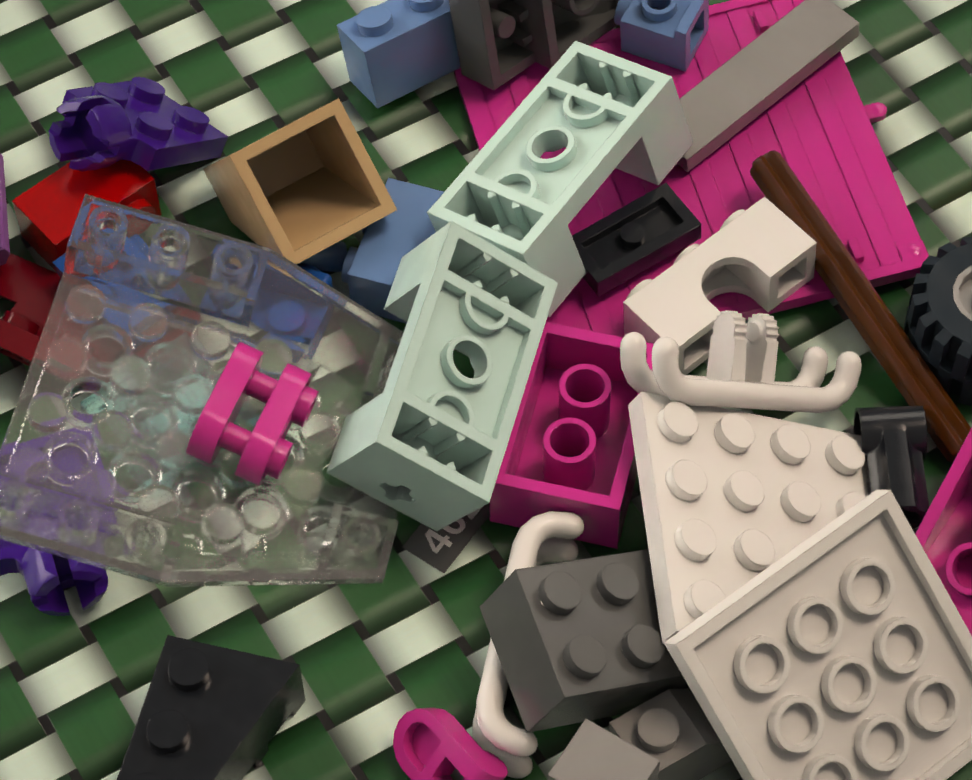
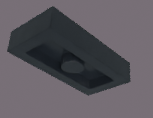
M665 183L572 235L586 270L583 278L599 297L701 239V223L669 185Z

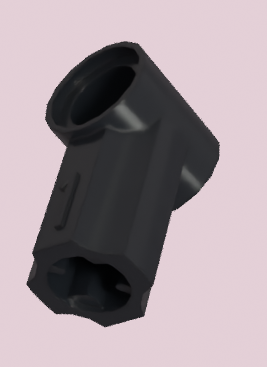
M923 406L856 408L854 414V434L861 435L862 439L861 449L865 453L868 495L876 489L891 490L912 529L919 527L929 509L923 464L927 454V425Z

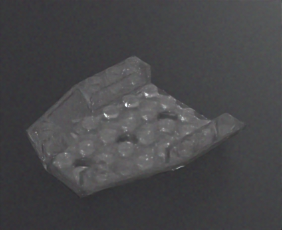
M85 194L67 244L63 275L0 449V540L166 587L382 583L399 522L396 520L398 511L352 486L342 488L330 484L325 479L322 470L329 466L346 416L383 393L404 332L271 248ZM239 342L265 353L259 372L279 380L284 368L289 363L312 373L309 387L319 391L317 400L304 427L292 423L285 437V440L294 444L279 478L275 479L266 475L260 486L235 476L241 456L226 449L219 451L211 465L186 454L190 437L202 410ZM88 392L101 397L106 407L96 414H83L72 406L70 400L77 394ZM247 396L234 424L252 432L266 403Z

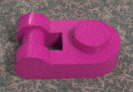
M416 708L406 712L398 721L394 731V753L401 769L411 780H453L451 774L455 768L464 777L463 780H504L506 778L508 769L504 762L491 752L483 750L456 718L445 709Z

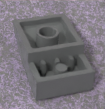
M449 0L461 74L495 90L535 62L551 69L574 41L590 45L617 26L614 22V16L619 0Z

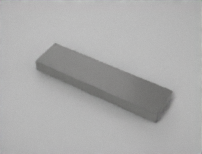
M804 0L680 98L694 143L677 164L687 172L693 169L859 36V22L830 0Z

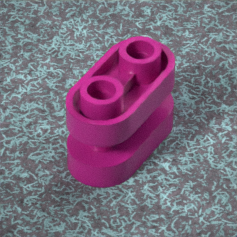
M239 342L202 410L190 437L186 454L211 465L222 447L241 456L235 476L260 486L266 475L275 479L279 478L294 444L285 440V437L292 423L304 427L317 400L319 391L309 387L312 373L289 363L284 368L279 380L259 372L265 353ZM247 396L266 403L252 432L234 424Z

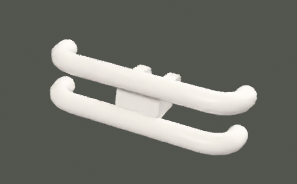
M725 310L721 311L720 315H716L717 318L713 321V334L710 339L707 376L683 375L681 373L678 362L679 347L677 342L670 337L658 338L652 348V370L646 362L647 345L643 335L637 332L627 333L620 343L621 369L627 383L638 394L642 391L667 396L672 401L693 406L810 413L833 411L850 399L857 388L862 368L861 358L858 354L852 351L843 352L836 361L832 380L825 387H820L827 370L828 356L823 348L814 346L805 351L800 373L791 382L774 381L779 327H777V320H774V316L763 313L752 314V318L748 317L747 323H745L746 318H743L742 313H738V311Z
M548 511L529 519L520 527L512 543L504 581L515 569L540 566L546 562L561 563L574 561L579 554V549L572 539L579 537L583 533L584 522L581 517L571 512ZM490 638L476 699L472 738L483 750L491 752L504 762L508 769V777L521 779L528 776L532 771L533 762L529 756L536 751L538 741L533 732L527 733L526 729L512 725L504 715V705L509 684L493 641Z

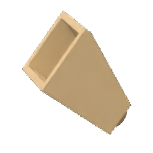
M339 98L203 169L231 223L286 269L297 265L397 210Z

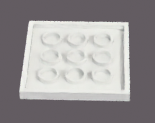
M642 391L628 404L662 644L868 496L865 453L861 449V435L721 407L686 405L681 402L672 401L667 396Z
M876 489L664 642L743 780H947L972 760V635L891 490Z

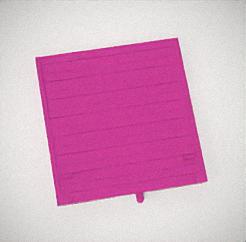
M730 0L709 5L708 31L686 72L621 51L620 28L610 30L589 46L672 76L680 99L804 0ZM840 51L689 172L676 164L663 181L656 185L615 168L568 224L571 235H574L667 183L701 223V239L692 243L700 245L718 232L724 221L732 213L740 209L746 211L765 196L750 175V169L755 159L769 151L775 150L781 153L873 287L916 277V274H920L922 263L929 256L871 124L886 118L887 107L879 102L863 105ZM535 62L495 90L463 76L461 68L454 71L455 80L479 151L548 73L549 68ZM563 147L562 149L553 152L546 151L541 155L540 158L548 159L556 157L559 154H561L566 148ZM685 248L599 297L582 278L550 317H547L546 322L624 337L623 302L628 294L641 281L645 279L653 280L671 267ZM815 269L813 279L770 312H767L751 297L735 292L717 295L709 300V302L720 312L725 310L738 311V313H742L743 318H746L745 320H748V317L752 318V314H772L835 297Z

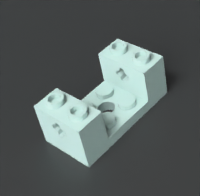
M574 41L427 211L435 231L437 232L450 221H453L558 282L548 317H550L586 274L568 227L572 219L615 168L659 185L694 143L672 76ZM563 147L566 148L561 154H559L556 157L548 159L540 158L541 155L546 151L553 152L560 150Z
M450 221L401 258L384 310L404 320L407 324L384 391L346 416L326 473L435 531L488 504L558 282L453 221ZM454 349L470 358V363L474 369L473 378L462 375L456 368L453 361Z

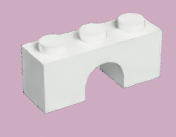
M764 196L746 211L740 209L732 213L724 221L720 230L700 245L692 244L685 248L678 255L673 265L655 279H645L638 283L623 302L624 336L630 332H637L644 336L646 342L653 344L658 338L662 337L674 339L679 347V369L683 375H687L709 357L710 339L713 334L712 327L714 326L713 321L716 320V315L721 314L709 300L723 293H741L751 297L767 312H770L814 278L817 242Z

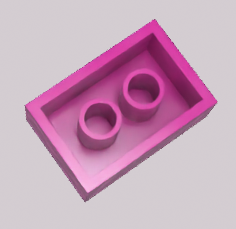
M551 322L545 323L489 502L490 521L520 528L533 516L548 511L571 512L579 515L584 522L583 533L574 540L615 549L618 548L637 476L628 404L638 393L627 383L621 369L620 343L623 337ZM646 342V362L652 370V348L654 344Z

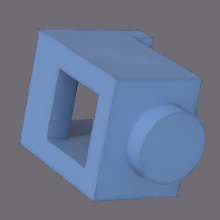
M619 0L614 22L620 25L621 51L686 72L709 28V0Z

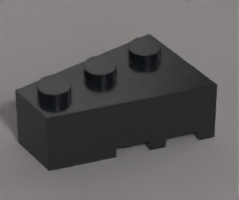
M167 635L117 780H242L251 766L257 767L269 751L268 743L288 716L294 717L305 702L300 664Z

